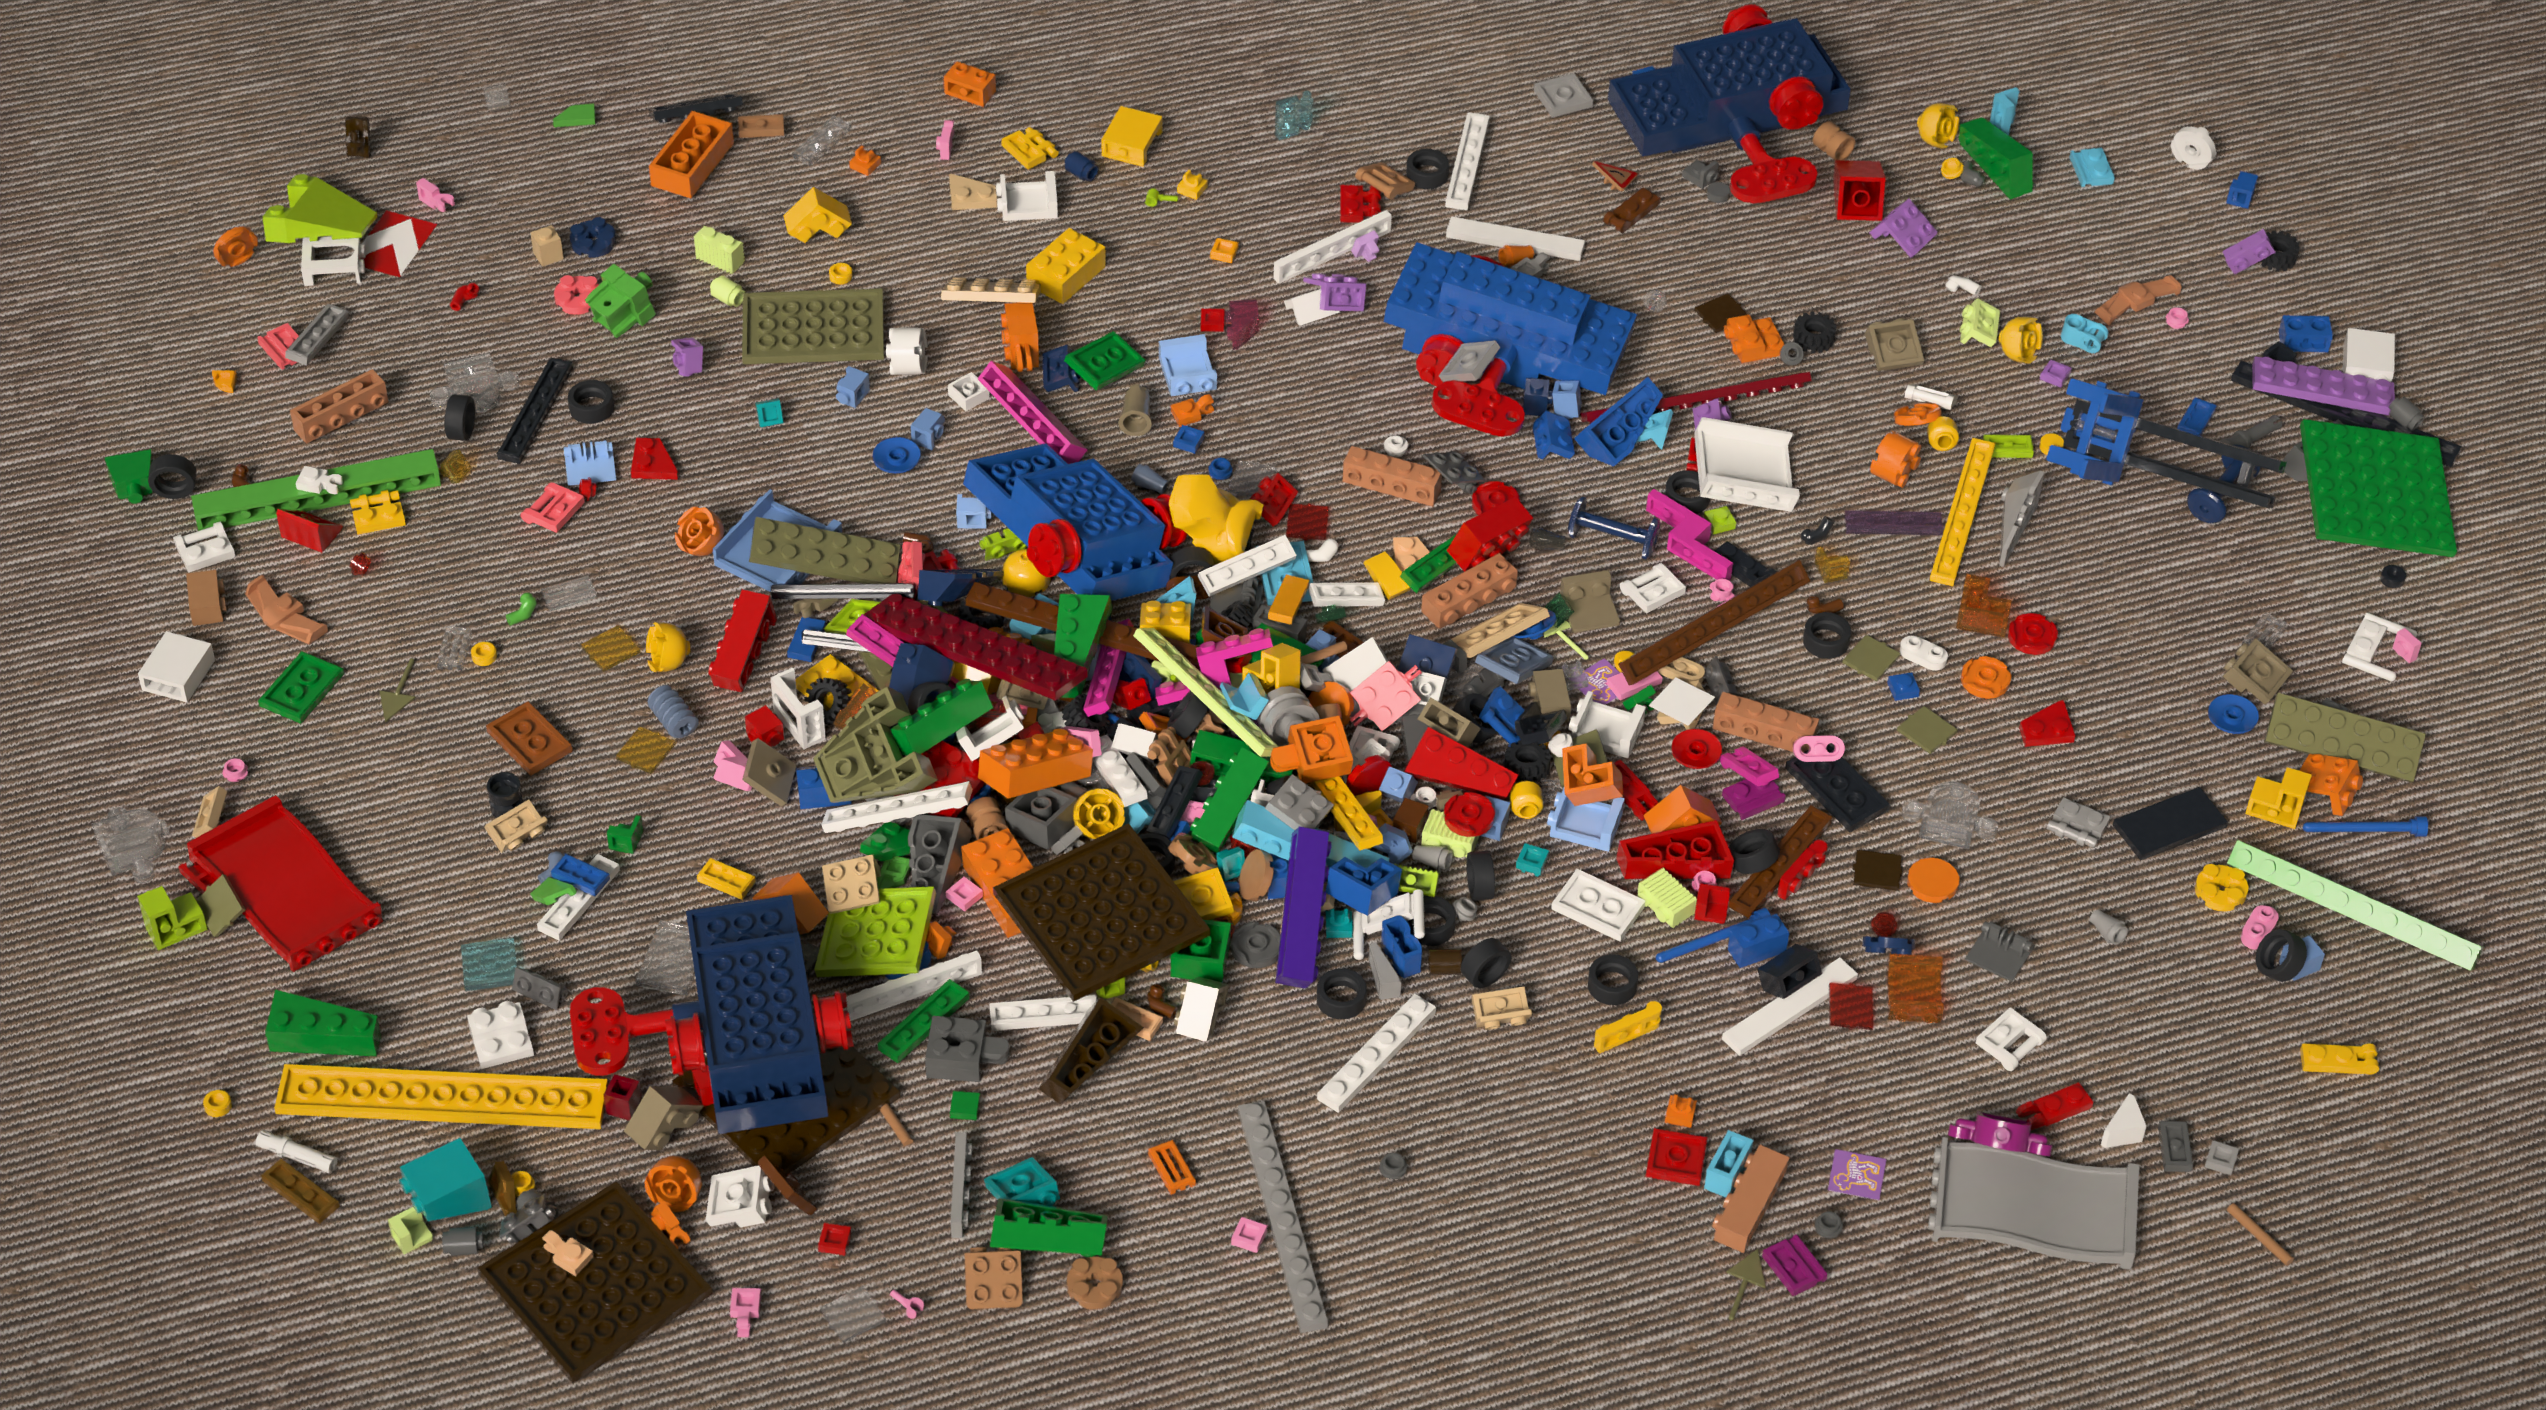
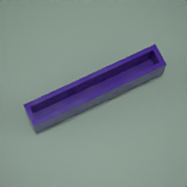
M1299 826L1292 833L1275 981L1277 984L1306 989L1313 981H1316L1318 966H1315V960L1321 948V942L1318 941V932L1321 931L1323 926V916H1320L1321 906H1324L1326 900V891H1323V885L1329 873V867L1326 866V857L1331 852V842L1328 841L1329 832Z

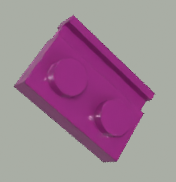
M1745 779L1722 790V797L1735 813H1739L1741 820L1785 802L1786 796L1779 791V787L1773 780L1767 785L1756 786Z
M1797 1234L1793 1235L1789 1240L1785 1239L1763 1250V1259L1792 1296L1798 1295L1816 1286V1283L1824 1282L1827 1279V1273Z

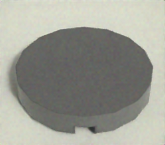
M1259 922L1244 924L1236 929L1233 934L1231 952L1235 960L1250 968L1270 966L1278 960L1281 934L1272 925L1266 923L1265 925H1259Z

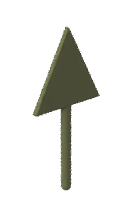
M413 658L409 660L395 693L380 691L385 723L416 698L415 696L400 694L413 666Z
M1758 1249L1726 1272L1743 1279L1729 1315V1320L1731 1321L1735 1318L1748 1282L1762 1288L1766 1287Z

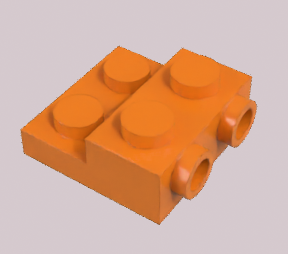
M1750 315L1728 318L1727 325L1724 326L1725 337L1731 341L1733 353L1738 355L1741 363L1780 356V350L1784 343L1770 317L1752 320Z

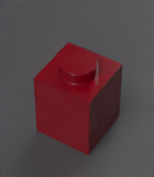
M614 1074L603 1094L606 1114L630 1121L642 1100L640 1081Z

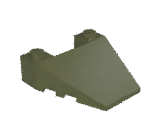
M888 686L867 698L861 704L862 708L854 717L850 716L845 722L846 726L838 735L834 734L813 758L832 803L914 793L938 780L928 757L914 751L902 758L890 727L898 723V720L911 714L902 693Z

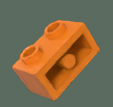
M958 61L955 62L944 76V94L982 107L985 106L996 92L995 74Z

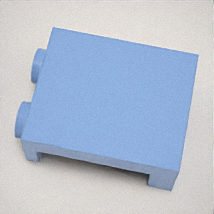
M1205 334L1159 341V360L1171 396L1217 389L1216 370L1212 369L1207 354Z
M1563 788L1562 793L1557 792L1554 802L1555 811L1551 810L1548 816L1547 825L1551 826L1550 837L1609 852L1623 815L1625 798H1615L1611 805L1594 802L1574 806L1565 795Z

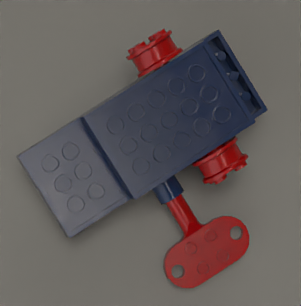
M1755 4L1745 5L1730 11L1727 16L1728 18L1724 22L1722 35L1674 45L1672 66L1610 80L1608 102L1642 157L1670 150L1672 153L1733 140L1738 149L1745 151L1753 165L1740 168L1732 174L1730 190L1737 199L1752 204L1805 193L1815 186L1817 180L1816 167L1804 158L1785 157L1775 159L1770 157L1759 141V133L1781 128L1789 130L1799 129L1815 123L1818 116L1848 110L1851 91L1815 34L1808 35L1797 18L1773 23L1768 18L1766 11L1761 6Z
M792 895L686 911L699 1000L672 1004V1009L630 1015L625 1012L623 1000L617 992L605 987H594L582 991L571 1002L570 1020L575 1058L578 1066L586 1073L597 1076L612 1074L620 1070L629 1060V1043L636 1036L667 1032V1036H673L668 1038L670 1057L676 1056V1058H671L673 1075L679 1074V1076H683L684 1071L701 1069L702 1073L707 1072L704 1053H706L718 1134L828 1117L816 1035H818L821 1054H824L826 1049L843 1047L844 1050H848V1047L853 1046L851 1030L846 1031V1029H851V1022L848 1010H843L848 1008L845 992L840 993L838 990L835 991V995L819 998L817 994H812L814 1014L812 1013ZM593 999H602L599 1003H590ZM602 1059H608V1060H610V1061H609L608 1063H606V1064H598V1063H597L598 1061H600V1060H602Z

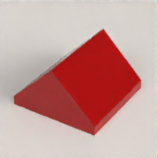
M277 509L276 512L282 538L321 553L325 551L343 527L302 510Z

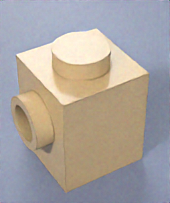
M552 225L530 232L533 253L542 267L563 260L561 238Z

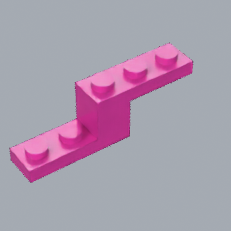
M1655 489L1649 492L1646 511L1674 527L1668 535L1667 550L1716 580L1727 579L1730 581L1733 562L1705 545L1710 540L1712 523Z
M1261 628L1254 629L1249 634L1243 636H1228L1224 641L1216 643L1213 641L1205 642L1196 648L1201 673L1221 690L1219 686L1222 682L1231 685V678L1225 659L1273 647L1269 629L1263 630ZM1168 681L1160 684L1159 687L1155 688L1158 706L1182 700L1190 689L1181 681L1175 683Z

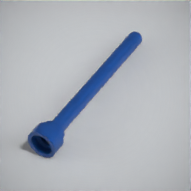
M2415 816L2409 822H2306L2303 824V830L2305 832H2409L2414 834L2415 837H2426L2428 834V820L2426 816Z
M1766 908L1754 911V914L1748 920L1658 953L1656 961L1663 963L1730 937L1731 929L1771 915Z

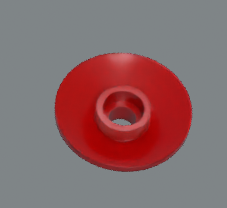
M1689 729L1675 736L1672 741L1671 751L1674 758L1683 766L1693 769H1704L1713 766L1719 761L1722 754V746L1718 738L1712 733L1701 729Z

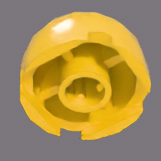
M1935 103L1928 106L1917 120L1921 139L1930 146L1941 149L1947 148L1948 146L1944 144L1948 140L1953 142L1958 131L1959 117H1956L1954 112L1958 111L1957 108L1946 103Z
M2013 318L2000 332L1999 342L2001 343L2002 350L2012 361L2027 364L2032 363L2037 356H2033L2036 349L2041 348L2043 337L2042 326L2036 323L2037 318Z
M1027 549L1017 550L1005 560L1002 568L1004 573L1002 583L1008 587L1009 592L1033 597L1035 592L1040 590L1044 592L1050 585L1051 577H1045L1037 571L1027 557Z
M654 622L655 627L650 626L646 640V653H651L652 661L647 660L648 665L653 672L673 671L680 667L686 655H689L690 642L686 640V636L681 628L671 623Z
M1108 789L1086 791L1078 798L1074 805V824L1078 826L1083 835L1090 839L1101 837L1122 827L1125 820L1123 802L1117 794Z

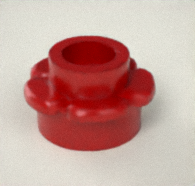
M590 477L588 479H581L579 484V494L583 495L586 501H589L590 497H594L596 492V482H592Z

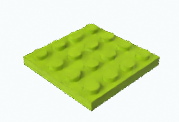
M935 888L878 889L879 904L834 914L829 913L815 966L817 977L919 973L936 897Z

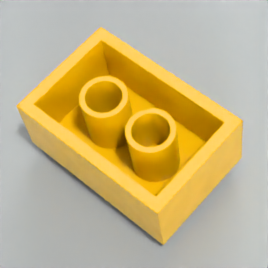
M1068 228L1026 264V279L1036 280V284H1041L1042 294L1064 304L1106 267L1105 246Z

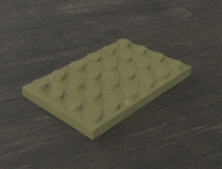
M883 288L743 293V364L884 360Z

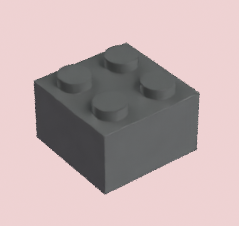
M1053 787L1020 795L1005 808L1006 824L1012 834L1049 850L1075 825L1073 809L1077 798Z

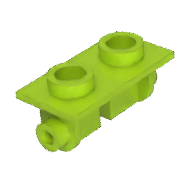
M1009 528L1003 530L1005 538H1002L999 532L984 536L983 540L979 541L981 549H985V561L999 559L1005 554L1025 549L1027 545Z

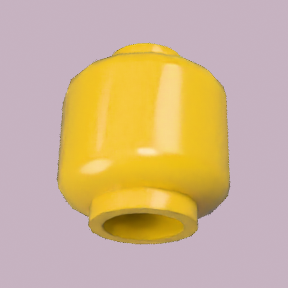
M1940 416L1936 421L1929 423L1927 435L1932 448L1938 451H1949L1957 445L1959 432L1957 424L1953 419Z
M1521 781L1511 788L1509 796L1511 810L1514 815L1530 819L1542 811L1543 796L1538 784L1531 781Z

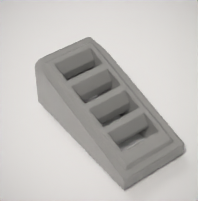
M1371 943L1368 960L1380 1000L1400 997V978L1377 943Z

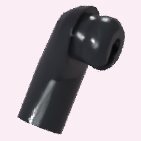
M1824 516L1816 530L1804 529L1800 535L1801 540L1805 541V544L1808 545L1824 540L1835 521L1828 516Z

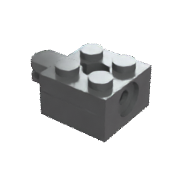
M932 1016L925 1056L926 1078L980 1082L983 1063L1003 1065L1008 1061L1010 1057L1009 1042L1006 1038L987 1037L986 1020Z

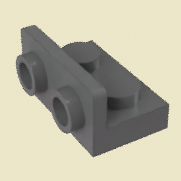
M1132 752L1126 760L1130 763L1132 771L1146 789L1147 800L1157 810L1168 787L1148 761Z

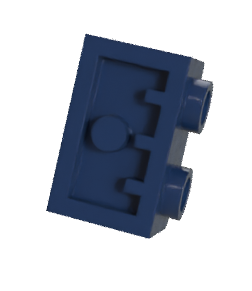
M1068 344L1042 354L1043 387L1047 392L1069 385L1074 392L1079 391L1081 376L1064 361L1066 355L1073 352Z
M1127 652L1119 679L1130 683L1138 678L1145 679L1150 697H1155V688L1159 687L1162 678L1151 667V664L1145 657Z

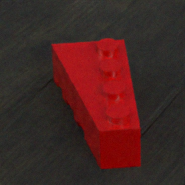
M742 589L739 598H735L732 617L726 621L724 638L718 642L716 659L710 663L708 670L714 686L738 692L743 691L753 671L754 665L752 660L759 659L761 655V642H767L770 636L769 626H775L777 622L770 595Z
M1427 727L1403 771L1424 781L1435 782L1501 800L1507 798L1518 777V774L1430 727Z
M1717 820L1620 840L1616 857L1624 879H1645L1661 868L1668 871L1675 879H1694V876L1700 871H1709L1714 874L1716 879H1730L1734 863Z

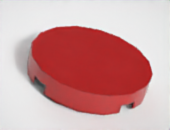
M1489 481L1479 485L1477 490L1473 492L1472 508L1477 515H1480L1514 497L1520 501L1519 493L1511 485L1510 487L1505 486L1504 482Z
M2026 613L2017 616L2016 620L2011 621L2008 639L2017 650L2025 654H2045L2056 645L2058 630L2052 621L2045 620V616Z
M1374 755L1365 759L1366 763L1362 766L1358 764L1353 768L1347 778L1346 786L1355 798L1356 795L1366 792L1379 791L1388 768L1392 767L1383 756Z
M1465 792L1464 795L1458 796L1457 794L1452 796L1446 802L1443 816L1445 824L1452 832L1465 837H1475L1487 833L1493 826L1495 809L1492 807L1491 801L1483 795Z

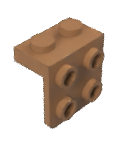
M987 1247L970 1248V1253H965L966 1305L969 1309L1013 1308L1022 1305L1021 1251L998 1248V1252H987Z

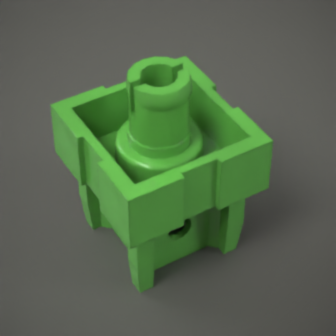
M615 264L611 265L600 275L603 282L585 299L594 315L593 321L603 325L616 338L628 331L636 323L641 326L645 325L656 315L647 290L653 285L649 276L644 272H640L635 278H632Z

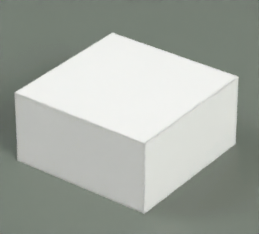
M972 372L948 384V395L965 411L990 399L989 391Z
M1422 672V674L1412 680L1413 689L1421 698L1417 704L1426 706L1430 697L1441 703L1447 679Z

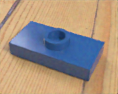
M2195 397L2177 429L2201 436L2214 415L2217 405Z
M802 616L787 651L788 658L812 662L818 646L802 643L803 630L824 632L826 621L803 618Z
M565 854L551 870L553 878L571 884L573 887L594 897L610 880L609 873L568 854Z

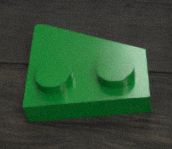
M884 823L861 843L860 852L866 855L873 854L874 858L879 861H886L895 856L907 855L910 853V847L908 846L910 830L899 826L897 823Z

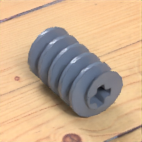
M662 685L650 694L647 701L648 707L663 724V727L671 737H686L697 728L699 724L698 718L694 716V713L684 703V700L676 690H672L669 685Z

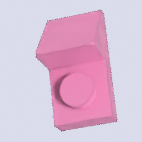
M730 740L722 741L714 759V763L718 767L713 778L736 788L751 791L752 787L742 780L747 758Z

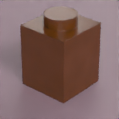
M1404 798L1393 819V827L1406 832L1409 842L1416 844L1427 822L1429 806Z

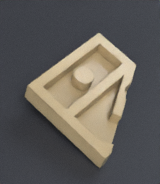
M949 174L952 210L997 208L995 185Z

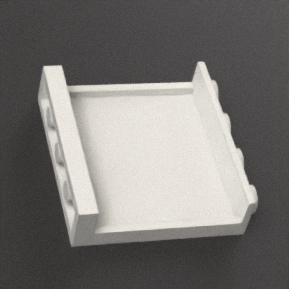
M1702 417L1694 432L1700 497L1792 512L1800 497L1799 489L1792 487L1788 444L1793 433Z

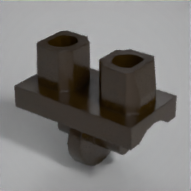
M347 116L345 118L347 156H360L369 159L371 156L369 118L365 116Z

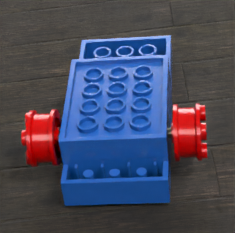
M1046 443L968 461L963 485L1028 546L1027 557L1043 576L1053 577L1058 575L1076 594L1110 595L1111 601L1166 587L1173 562L1160 550L1165 549L1167 546L1176 547L1181 545L1187 536L1186 532L1173 526L1169 509L1171 494H1162L1157 498L1149 497L1139 501L1094 458L1068 464Z

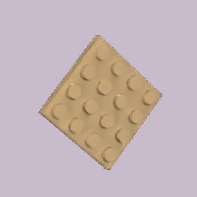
M953 277V280L948 281L941 290V300L1036 303L1041 293V284H1036L1034 279H1022L1020 283H1013V279L1006 278L999 279L997 282H990L989 278H976L974 282H968L965 277Z

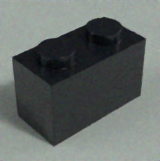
M1794 944L1757 969L1763 991L1781 999L1787 998L1822 974L1817 952L1799 944Z

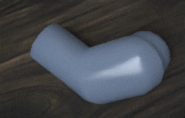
M555 851L549 854V869L537 876L541 884L548 877L553 878L551 870L564 856L561 852Z

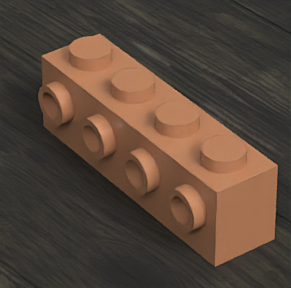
M371 369L291 409L293 429L307 444L388 403L386 385L384 380Z
M1351 446L1343 462V482L1429 506H1434L1441 491L1442 474L1435 468Z
M1499 553L1423 594L1421 612L1439 629L1448 624H1453L1457 619L1466 614L1473 613L1477 608L1486 603H1491L1497 597L1509 593L1516 588L1518 570Z
M1722 692L1715 709L1713 729L1793 752V744L1796 739L1801 736H1817L1819 719ZM1808 744L1802 745V752L1809 750Z
M1760 1144L1755 1154L1750 1152L1744 1168H1747L1745 1173L1740 1172L1735 1180L1734 1188L1736 1190L1733 1194L1728 1193L1723 1204V1208H1725L1723 1214L1718 1212L1712 1225V1228L1716 1229L1714 1241L1742 1253L1745 1252L1786 1174L1790 1157Z

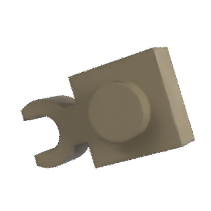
M803 599L793 604L794 614L802 611L803 618H808L813 614L814 610L820 612L826 610L829 606L839 601V599Z

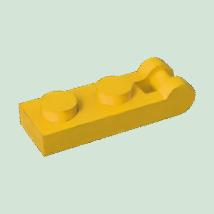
M1651 1001L1646 1005V1009L1634 1014L1625 1015L1622 1019L1611 1024L1602 1025L1595 1032V1049L1600 1054L1659 1028L1662 1012L1661 1004L1657 1001Z
M2302 1043L2300 1048L2303 1071L2375 1074L2379 1071V1063L2375 1059L2377 1049L2374 1044L2344 1046Z

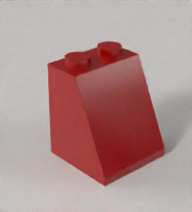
M1835 160L1833 184L1837 220L1882 221L1886 177L1880 161Z

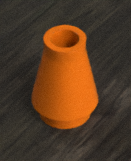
M1505 245L1498 252L1500 263L1508 268L1513 267L1526 257L1532 259L1534 256L1531 245Z

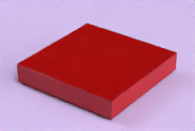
M1654 1128L1646 1177L1700 1186L1707 1137Z

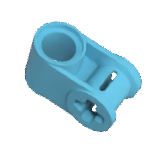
M2069 314L2065 318L2060 337L2066 344L2076 346L2089 353H2097L2101 348V342L2106 340L2109 332L2101 323H2096L2078 314Z

